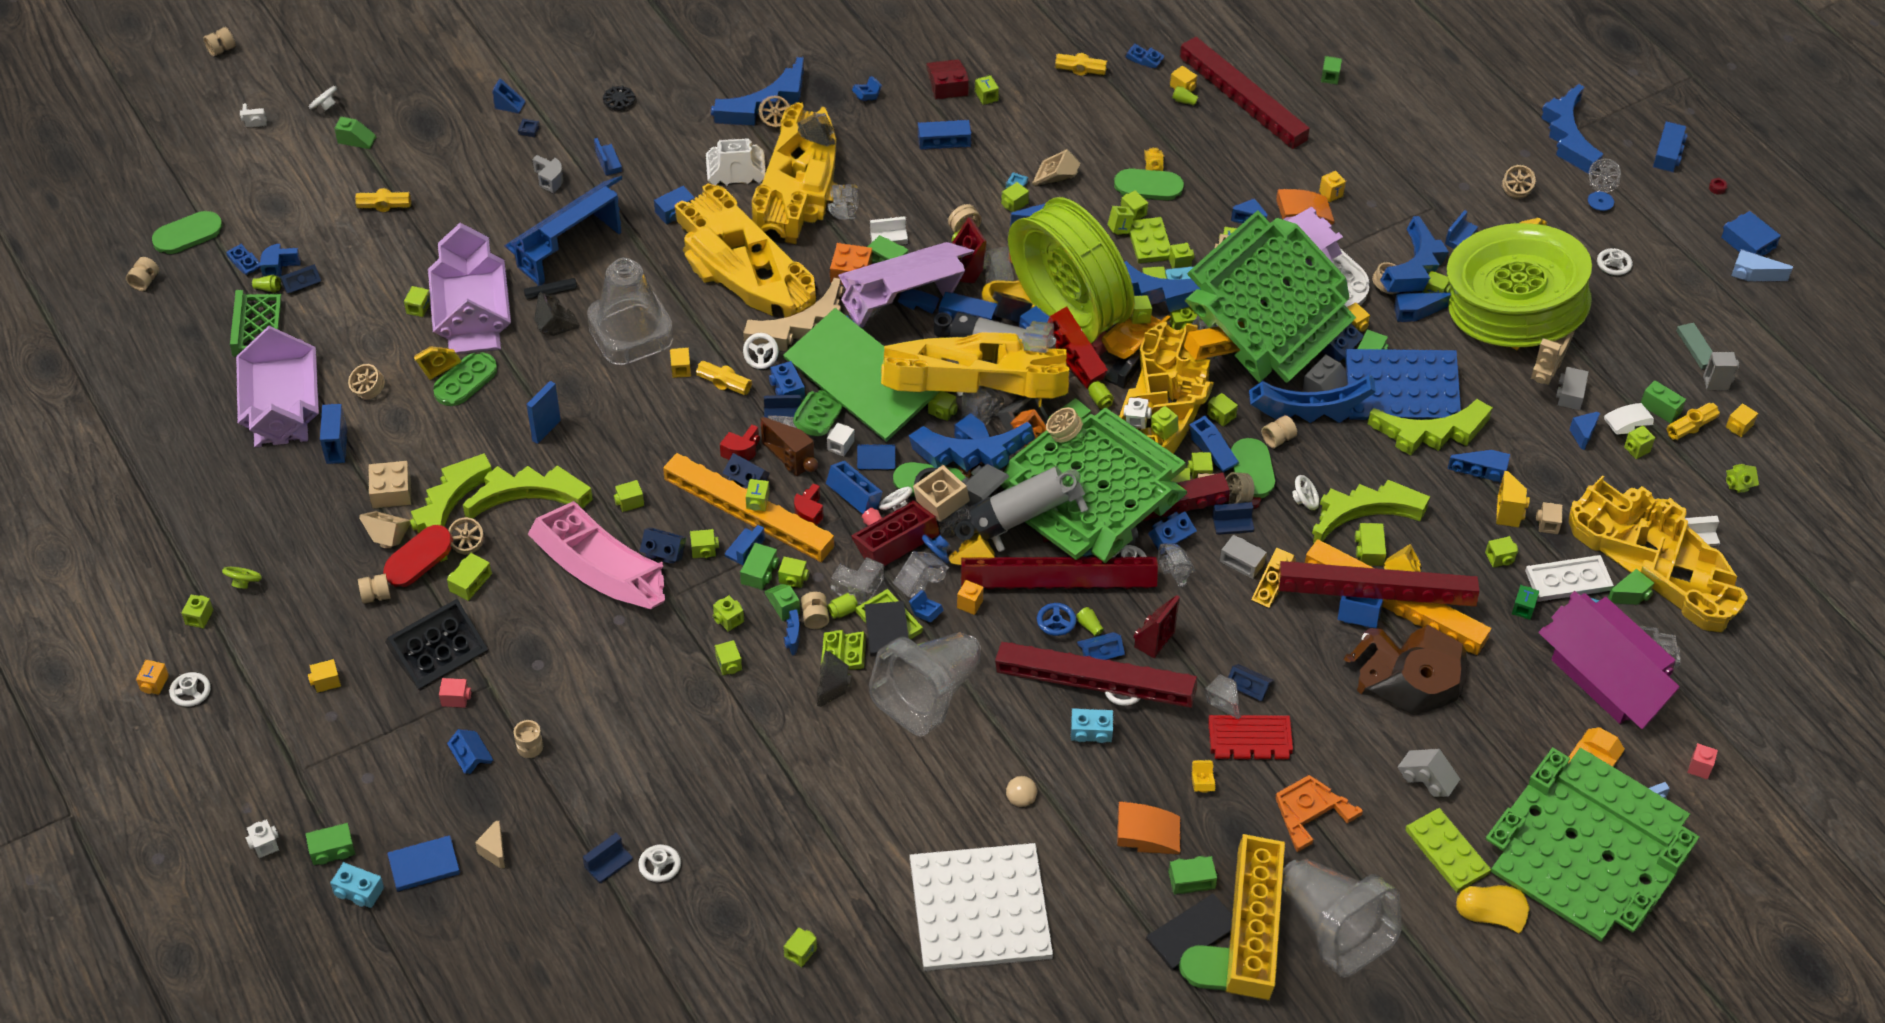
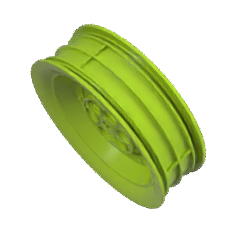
M1055 197L1050 199L1040 211L1033 213L1030 217L1020 218L1011 225L1008 234L1010 257L1018 279L1034 306H1037L1049 317L1067 306L1090 343L1094 342L1099 334L1108 330L1111 326L1123 323L1131 317L1135 299L1127 267L1110 236L1087 210L1072 200Z
M1513 223L1479 231L1462 241L1454 249L1448 260L1447 276L1451 291L1448 303L1450 316L1455 324L1466 334L1480 341L1498 346L1529 347L1540 345L1543 338L1552 342L1563 338L1584 322L1591 308L1592 299L1589 279L1592 272V261L1590 254L1585 246L1575 237L1550 226Z

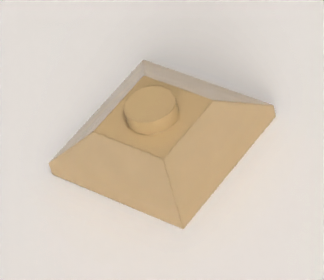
M1066 149L1043 160L1032 184L1036 186L1063 181L1069 177L1073 178L1078 172L1080 162Z
M377 511L361 514L359 518L373 542L380 543V546L383 548H392V546L399 545L410 526L408 519Z

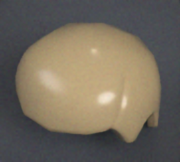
M1026 776L1015 777L1008 783L1006 788L1008 800L1017 807L1030 805L1035 801L1038 793L1036 784L1031 778Z

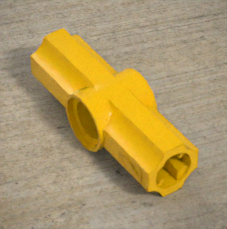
M1079 53L1076 56L1057 54L1055 68L1073 70L1079 76L1086 73L1105 75L1107 61L1091 59L1084 53Z
M382 188L376 193H356L355 197L357 208H376L380 212H387L390 208L411 207L410 192L391 193L390 190Z
M701 361L696 370L697 376L713 382L714 386L720 390L728 388L743 395H747L750 392L752 380L737 375L729 366L720 368L706 361Z
M1707 403L1698 409H1690L1686 416L1667 426L1668 436L1672 440H1678L1689 433H1697L1701 426L1719 416L1718 407L1714 403Z

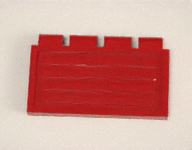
M1209 715L1210 753L1215 754V759H1230V754H1233V759H1250L1251 754H1253L1254 759H1271V754H1274V759H1289V754L1293 752L1290 716Z

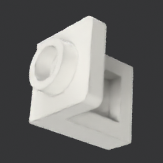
M243 104V110H240L241 121L245 122L246 127L267 126L264 108L248 110L247 104Z

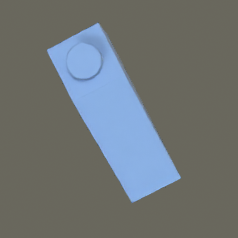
M1741 250L1731 276L1746 281H1788L1793 266Z

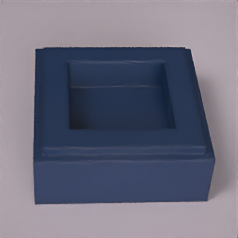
M522 119L518 135L535 137L540 126L539 121Z

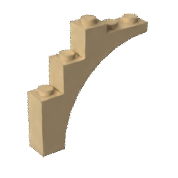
M833 278L830 288L825 295L803 312L777 320H747L744 330V344L751 335L765 333L776 341L778 350L787 352L789 344L792 345L793 339L800 340L834 308L841 312L839 297H842L844 292L841 280ZM763 338L755 339L752 343H754L755 345H759L762 343L767 344L769 343V341Z
M1574 331L1553 342L1542 339L1531 379L1538 383L1549 385L1557 368H1560Z

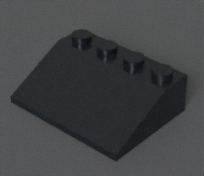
M458 599L392 634L385 641L392 655L417 689L424 687L488 650Z

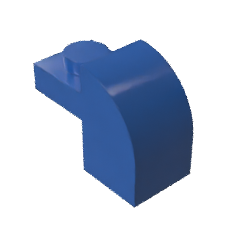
M280 244L266 248L261 254L260 259L263 277L270 275L280 277L282 266H300L301 259L298 248L281 249Z

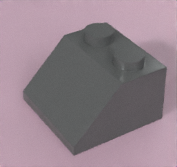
M1325 355L1305 375L1302 390L1304 392H1320L1347 386L1346 371L1341 363Z
M1022 395L997 412L1000 421L1007 431L1014 429L1010 423L1023 411L1035 409L1045 425L1049 419L1042 405L1039 407L1038 398H1028Z
M989 464L982 468L980 465L971 472L972 476L969 479L965 477L962 480L967 486L970 499L966 505L970 507L987 498L1009 476Z

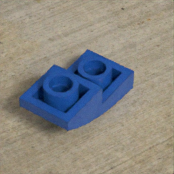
M1134 43L1126 54V58L1140 65L1157 68L1164 55L1151 47L1147 51Z
M242 244L226 252L227 257L245 275L260 268V262Z
M914 289L901 292L898 299L899 303L912 310L918 306L931 314L934 312L939 298Z
M797 609L789 611L788 628H786L787 636L784 637L786 649L790 648L791 655H796L800 640Z

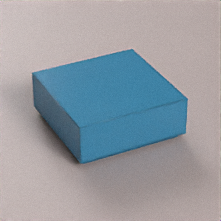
M1012 172L1006 183V188L1016 182L1026 187L1029 177Z

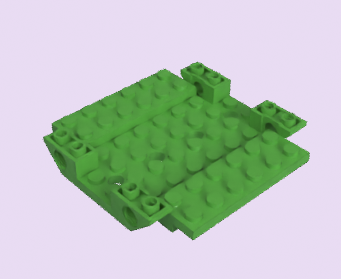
M1259 210L1187 273L1200 289L1195 290L1184 301L1209 328L1216 322L1240 349L1234 356L1259 383L1272 372V368L1286 383L1290 381L1356 318L1344 305L1350 299L1346 277L1296 223L1279 218L1270 223ZM1305 259H1309L1312 262V266H1309ZM1283 279L1288 280L1290 286H1286L1283 282ZM1260 300L1266 301L1267 307H1264ZM1238 320L1244 323L1245 328H1241L1238 325Z
M1104 408L1095 416L1090 414L1085 419L1081 418L1083 425L1080 432L1067 442H1056L1047 430L1010 459L1004 471L1009 478L1000 487L1005 491L1055 466L1062 473L1081 466L1077 471L1081 476L1080 484L1085 492V495L1082 497L1088 510L1081 512L1076 500L1067 501L1025 521V523L1076 560L1092 548L1091 553L1106 563L1133 540L1131 529L1153 511L1159 516L1164 514L1187 494V490L1171 481L1186 468V462L1107 408ZM1048 448H1055L1053 451H1047ZM1066 476L1067 481L1073 484V478ZM1101 485H1108V487L1105 489L1099 488ZM1135 504L1133 508L1126 507L1127 505Z
M1552 747L1530 777L1526 789L1511 809L1509 807L1506 809L1485 840L1504 851L1491 868L1493 874L1602 942L1616 922L1631 932H1635L1642 925L1687 860L1699 836L1683 827L1690 813L1580 747L1570 760V757ZM1537 809L1540 811L1541 814L1539 816H1533L1530 814L1529 810ZM1572 831L1577 837L1570 839L1565 833ZM1610 854L1614 860L1607 862L1602 858V855ZM1647 877L1651 883L1644 885L1640 882L1639 878Z

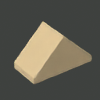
M495 821L475 842L479 855L499 868H505L501 827L499 821Z

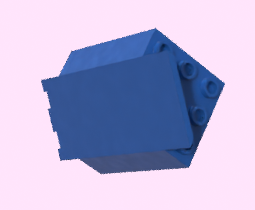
M622 176L600 183L505 244L504 246L515 255L517 268L536 284H544L542 260L558 250L557 236L591 214L597 216L615 232L620 234L621 220L618 195L609 188L622 180Z

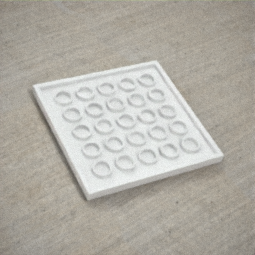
M1035 843L910 855L924 971L1052 959V946Z

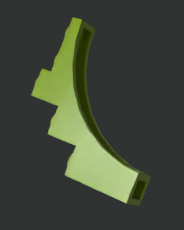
M1476 399L1467 408L1456 414L1433 420L1405 419L1373 408L1369 415L1368 425L1395 439V447L1412 455L1422 442L1439 451L1450 437L1467 446L1489 421L1492 407Z
M485 453L441 469L443 476L440 477L442 484L426 490L428 498H425L427 506L411 511L412 519L409 521L413 531L417 530L419 534L422 530L432 525H442L445 527L449 514L458 501L469 491L484 483V477H486L488 472L492 471ZM444 557L440 562L447 560L448 557Z
M558 465L553 470H550L545 477L529 466L519 471L515 477L497 466L494 470L487 473L486 477H484L485 486L481 487L475 495L465 501L463 509L465 517L473 519L495 505L512 500L541 498L563 504L575 501L583 509L593 498L591 487Z
M1387 480L1384 486L1381 485L1378 491L1359 484L1356 491H1351L1350 496L1330 489L1328 494H1324L1320 501L1322 510L1319 521L1321 522L1319 524L1316 523L1313 528V543L1317 539L1323 542L1334 529L1362 516L1386 514L1421 521L1428 508L1430 496Z

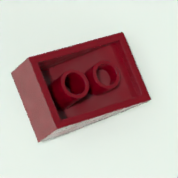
M959 59L926 63L935 99L968 96L969 81L966 70Z
M968 217L952 244L975 250L973 254L958 258L965 269L959 282L975 283L983 270L987 241L970 217Z
M1176 595L1156 609L1152 616L1148 615L1144 626L1138 628L1134 634V648L1152 658L1158 655L1175 633L1180 601L1179 596Z

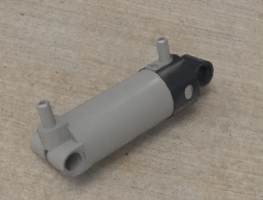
M958 311L954 320L949 314L943 312L936 314L934 317V334L939 338L967 337L981 332L1014 333L1019 336V339H1023L1024 347L1056 349V338L1050 334L1000 323L970 313Z
M1055 466L1003 492L979 501L969 507L971 518L963 519L955 527V533L961 540H968L979 533L985 541L992 539L998 552L1005 550V547L999 535L1027 520L1073 500H1076L1081 512H1085L1088 510V507L1082 497L1085 495V492L1080 484V473L1075 469L1062 473ZM1066 476H1071L1074 483H1069ZM962 525L970 527V534L963 533Z

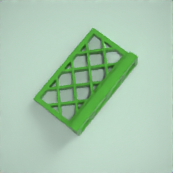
M236 290L230 339L232 356L239 355L247 347L243 346V344L249 339L253 341L255 339L254 336L262 333L268 326L279 330L281 294H244L243 290ZM248 301H257L258 303L250 306ZM268 301H276L271 307L266 304ZM261 306L266 308L262 313L257 311ZM254 313L256 317H254L253 319L250 320L246 317L249 314ZM272 313L275 316L268 320L265 316ZM261 319L265 323L259 327L255 323ZM252 326L255 329L251 333L245 331Z

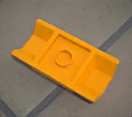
M1167 315L1161 320L1151 316V322L1143 324H1132L1131 318L1123 323H1117L1102 337V341L1109 353L1125 359L1140 348L1145 332L1159 323L1170 321L1171 316Z
M1600 727L1587 730L1569 757L1571 760L1581 747L1614 767L1625 748L1617 736Z

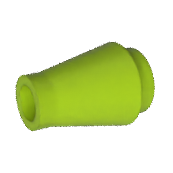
M1177 86L1172 99H1175V102L1195 106L1198 96L1183 86Z
M275 275L254 278L252 287L253 289L275 293L281 288V280Z
M1085 607L1076 615L1078 623L1095 637L1104 631L1093 609Z

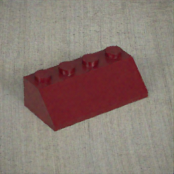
M912 501L856 532L851 537L865 561L878 570L924 544L922 540L923 535L933 539L940 534L936 516L916 501Z

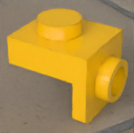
M1150 148L1149 151H1145L1146 170L1163 171L1164 155L1162 151H1159L1158 148Z
M1213 761L1192 762L1191 779L1194 791L1203 793L1215 791Z

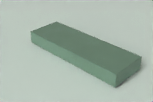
M1690 323L1677 326V333L1701 370L1706 369L1713 351L1696 325Z

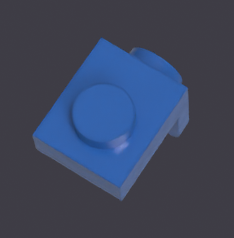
M870 77L867 84L854 85L852 91L860 100H876L882 85L874 77Z
M923 590L919 591L909 601L914 615L928 622H932L944 611L942 605L929 600Z

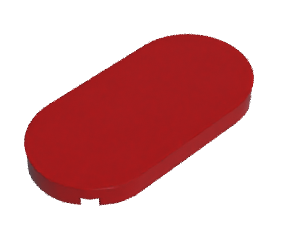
M432 525L422 530L388 558L384 566V574L386 573L387 581L395 587H405L415 582L448 555L452 548L451 542L453 543L452 534L442 525Z

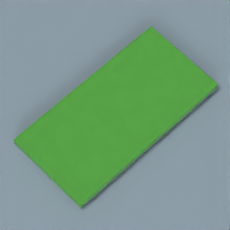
M834 308L783 355L784 359L788 362L792 361L795 368L886 442L939 393V391H897L882 385L881 365L884 358V346L837 308Z

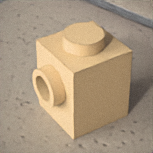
M1543 502L1541 510L1538 509L1536 514V521H1539V532L1559 533L1562 524V505Z

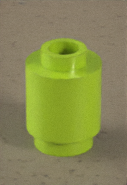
M1097 381L1089 386V396L1100 409L1108 408L1112 405L1114 397L1103 383Z
M846 593L832 600L827 607L834 619L837 617L840 619L856 611L858 602L854 595Z

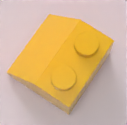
M1504 471L1498 492L1496 524L1519 527L1521 520H1525V508L1528 509L1530 498L1526 497L1527 489L1508 471Z

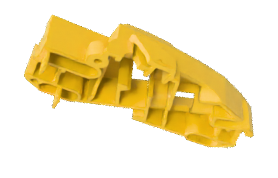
M795 103L784 111L781 119L780 135L762 185L756 188L752 198V221L763 232L769 229L776 230L782 238H785L787 243H797V238L804 221L813 223L817 219L823 220L826 205H828L829 201H831V204H835L839 194V185L833 182L836 137L825 107H821L815 115H813V112L809 114V111L804 113L803 103ZM800 147L805 152L796 160L791 156V153Z
M706 184L702 187V195H698L699 198L695 197V200L692 199L691 204L680 201L674 205L677 222L681 225L682 230L685 229L688 232L685 236L683 252L693 272L697 273L704 283L710 281L722 283L740 296L745 304L771 316L772 304L779 305L784 318L803 312L816 303L813 275L801 263L794 262L737 206L736 199L725 188ZM755 244H760L761 251L752 252L751 247ZM745 245V246H743V247L731 249V248H734V247H738V246ZM760 268L772 269L773 276L767 280H761L757 277L756 270Z
M1162 322L1145 332L1143 343L1140 346L1141 373L1136 388L1128 390L1119 417L1126 421L1124 406L1128 405L1129 398L1148 399L1149 407L1152 408L1151 416L1164 406L1169 408L1178 416L1179 430L1163 440L1152 431V428L1147 427L1139 431L1174 454L1190 428L1189 424L1193 423L1200 405L1204 404L1210 396L1214 383L1209 381L1210 360L1205 358L1195 360L1184 347L1188 332L1198 330V325L1186 323L1183 329L1175 330L1167 322ZM1168 391H1169V398H1170L1172 401H1173V399H1177V401H1176L1175 403H1168Z
M981 332L967 337L930 338L884 346L881 384L897 391L976 393L980 385L1028 398H1038V404L1041 407L1042 398H1056L1068 393L1069 367H1066V349L1024 347L1023 339H1019L1017 334ZM948 359L958 361L959 364L948 362ZM982 360H992L993 363L986 362V361H982Z
M1602 476L1593 486H1589L1580 500L1572 503L1568 522L1575 538L1592 550H1600L1630 573L1635 569L1639 570L1654 582L1652 589L1680 608L1682 615L1699 628L1706 631L1723 632L1729 620L1735 617L1738 612L1741 613L1748 598L1744 589L1735 587L1736 574L1719 550L1711 548L1688 526V521L1685 519L1686 509L1675 503L1673 499H1654L1652 493L1642 486L1638 490L1630 488L1622 494L1606 483L1604 476ZM1646 541H1648L1658 550H1654L1640 545H1646ZM1673 567L1693 572L1690 582L1671 577Z

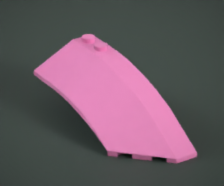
M575 501L535 519L528 535L553 560L585 584L614 599L648 609L664 603V579L661 574L662 562L657 563L615 539L599 526Z

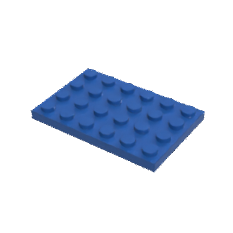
M1346 349L1347 385L1370 375L1374 378L1376 388L1374 394L1352 408L1353 414L1349 416V419L1368 420L1373 408L1389 415L1412 420L1444 418L1461 411L1457 350Z

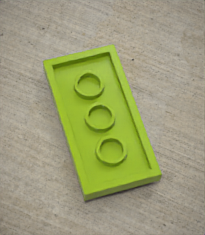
M1440 808L1406 826L1405 831L1456 893L1490 874V867Z

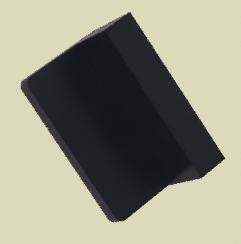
M994 291L992 298L998 301L994 315L1020 323V316L1031 309L1032 303L1021 297Z
M1136 351L1130 358L1122 359L1119 357L1105 376V381L1124 389L1141 365L1140 352Z

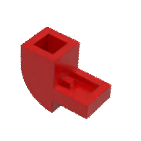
M751 425L743 437L729 432L720 443V456L730 460L734 453L746 460L752 459L756 455V445L760 440L758 427Z
M813 483L809 489L804 491L803 496L796 494L794 498L795 514L808 522L814 523L816 526L824 517L823 505L817 503L820 499V486Z

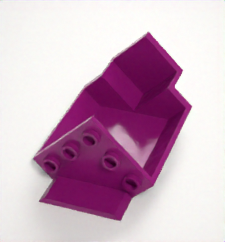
M1574 590L1569 596V603L1561 606L1551 617L1553 622L1538 632L1555 648L1551 660L1619 724L1625 720H1632L1643 729L1680 687L1670 678L1674 671L1673 667L1676 660L1607 597L1595 603L1586 593L1579 595Z

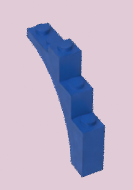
M1578 84L1574 89L1571 88L1565 97H1561L1559 100L1553 98L1550 102H1546L1542 108V119L1551 124L1549 127V137L1558 142L1556 155L1591 175L1600 166L1603 153L1584 139L1575 124L1573 109L1581 100L1584 86Z
M1413 216L1407 227L1414 245V258L1401 265L1387 267L1380 279L1387 292L1423 291L1430 280V271L1436 272L1449 253L1441 240L1434 239L1420 216Z
M1367 375L1347 386L1320 392L1289 391L1262 381L1249 390L1252 406L1276 420L1282 416L1292 417L1296 414L1311 423L1325 414L1340 423L1353 414L1352 408L1374 394L1376 388L1374 378Z
M1026 422L1006 433L972 440L945 437L923 426L909 435L912 449L933 467L939 468L954 461L967 472L980 462L1000 470L1009 463L1010 455L1033 441L1035 436L1032 425Z

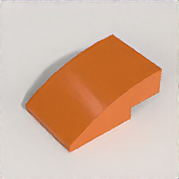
M1278 189L1276 200L1282 220L1286 217H1294L1313 207L1320 219L1323 217L1330 225L1335 223L1327 197L1306 190Z
M1119 802L1117 846L1136 847L1138 852L1180 854V816L1148 805Z

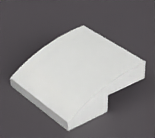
M1642 403L1620 407L1604 416V420L1615 434H1627L1635 430V426L1653 425L1654 418Z

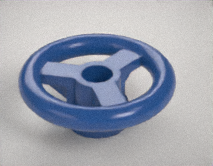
M927 535L922 536L924 543L946 564L951 563L947 555V549L951 545L941 535L934 541Z
M1050 603L1039 610L1037 623L1045 633L1053 636H1062L1073 630L1076 624V615L1065 604ZM1053 609L1051 618L1043 621V615L1048 610ZM1059 609L1069 614L1070 622L1062 618Z

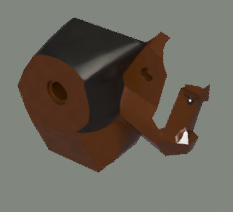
M1429 625L1413 632L1401 649L1383 629L1369 628L1362 634V641L1351 654H1346L1343 659L1347 662L1355 661L1371 643H1376L1378 650L1360 669L1357 691L1362 694L1364 689L1367 688L1409 713L1429 711L1458 700L1466 678L1467 654L1463 644Z

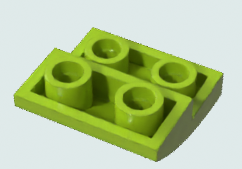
M843 630L824 633L822 668L837 670L864 668L865 632L845 634Z

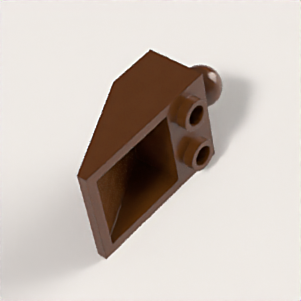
M766 417L760 418L762 443L784 464L789 472L798 476L805 471L814 472L817 470L819 464L817 459L814 458V441L798 428Z

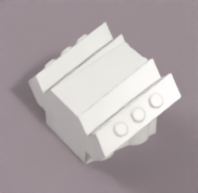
M749 139L719 140L717 147H712L706 153L707 178L713 185H717L720 181L726 186L729 183L739 182L749 184L752 179L760 183L766 174L764 150L757 145H752Z

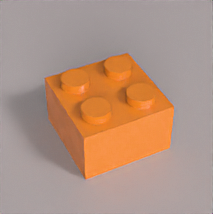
M837 243L830 266V283H832L833 278H839V274L872 265V248Z

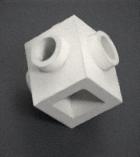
M1129 398L1128 405L1124 406L1126 422L1135 428L1145 429L1147 419L1151 418L1152 413L1148 399Z
M267 820L247 827L249 836L245 838L249 848L255 849L258 858L279 850L275 840L278 838V834L274 826H269Z

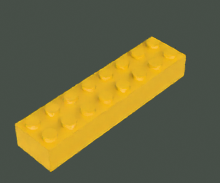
M1244 834L1242 836L1237 857L1226 992L1269 1000L1274 989L1285 842Z

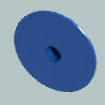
M1598 191L1589 195L1588 203L1594 209L1605 211L1613 207L1614 199L1609 194Z

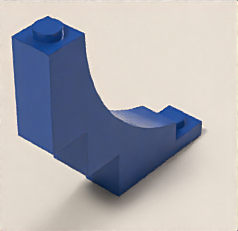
M797 57L796 64H793L792 68H786L775 82L759 92L739 98L715 99V105L711 106V116H714V123L755 126L760 104L769 96L782 97L788 104L799 103L804 73V58ZM770 99L771 103L775 107L777 99ZM768 102L763 106L766 109L771 108ZM762 111L763 114H770L768 111Z
M1127 261L1124 262L1131 278L1134 295L1148 296L1151 305L1166 301L1169 312L1189 307L1184 300L1195 290L1200 289L1191 278L1174 280L1152 277L1136 270Z

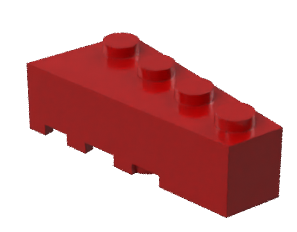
M1066 306L1052 314L1047 321L1043 333L1050 334L1056 338V349H1066L1067 366L1086 389L1092 383L1104 379L1107 368L1068 307Z

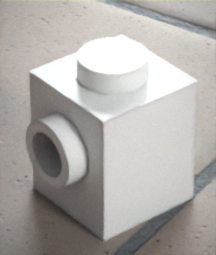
M837 423L834 429H831L828 433L827 450L844 457L854 443V429Z

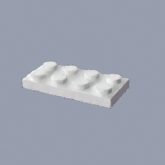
M1601 555L1527 566L1525 570L1532 588L1539 590L1538 602L1569 597L1574 590L1579 595H1582L1583 593L1591 594L1611 591L1614 586Z

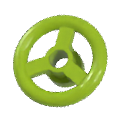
M225 567L222 569L224 575L233 579L232 586L246 589L249 582H257L262 579L261 574L253 570L240 567Z

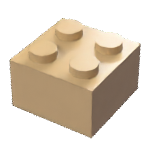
M407 461L369 464V496L372 508L411 505V478Z
M944 465L913 486L916 501L935 515L939 522L970 501L967 486Z

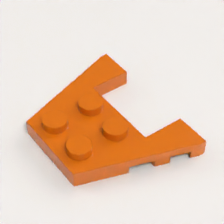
M1310 775L1276 793L1275 797L1297 852L1313 843V838L1303 827L1306 823L1333 808L1346 823L1360 817L1363 813L1360 807L1352 806L1346 798L1335 795L1329 787Z

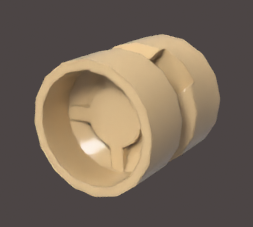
M226 27L217 30L216 34L211 33L203 37L206 48L212 56L223 53V49L227 51L235 47L234 38Z
M140 257L126 275V281L134 289L145 291L159 273V267L150 258Z
M1288 416L1280 417L1276 421L1264 426L1261 430L1264 441L1271 448H1276L1282 445L1284 441H1289L1297 436L1295 423Z
M386 573L375 575L374 579L370 577L358 579L363 604L374 602L375 598H378L379 601L391 598Z
M810 592L802 596L801 607L804 625L809 629L825 627L829 623L826 596L821 592Z
M532 720L518 723L513 731L517 752L524 758L538 756L543 750L540 726Z

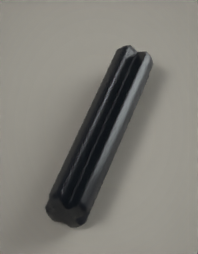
M575 278L529 287L524 289V295L526 299L575 289L577 288V282Z

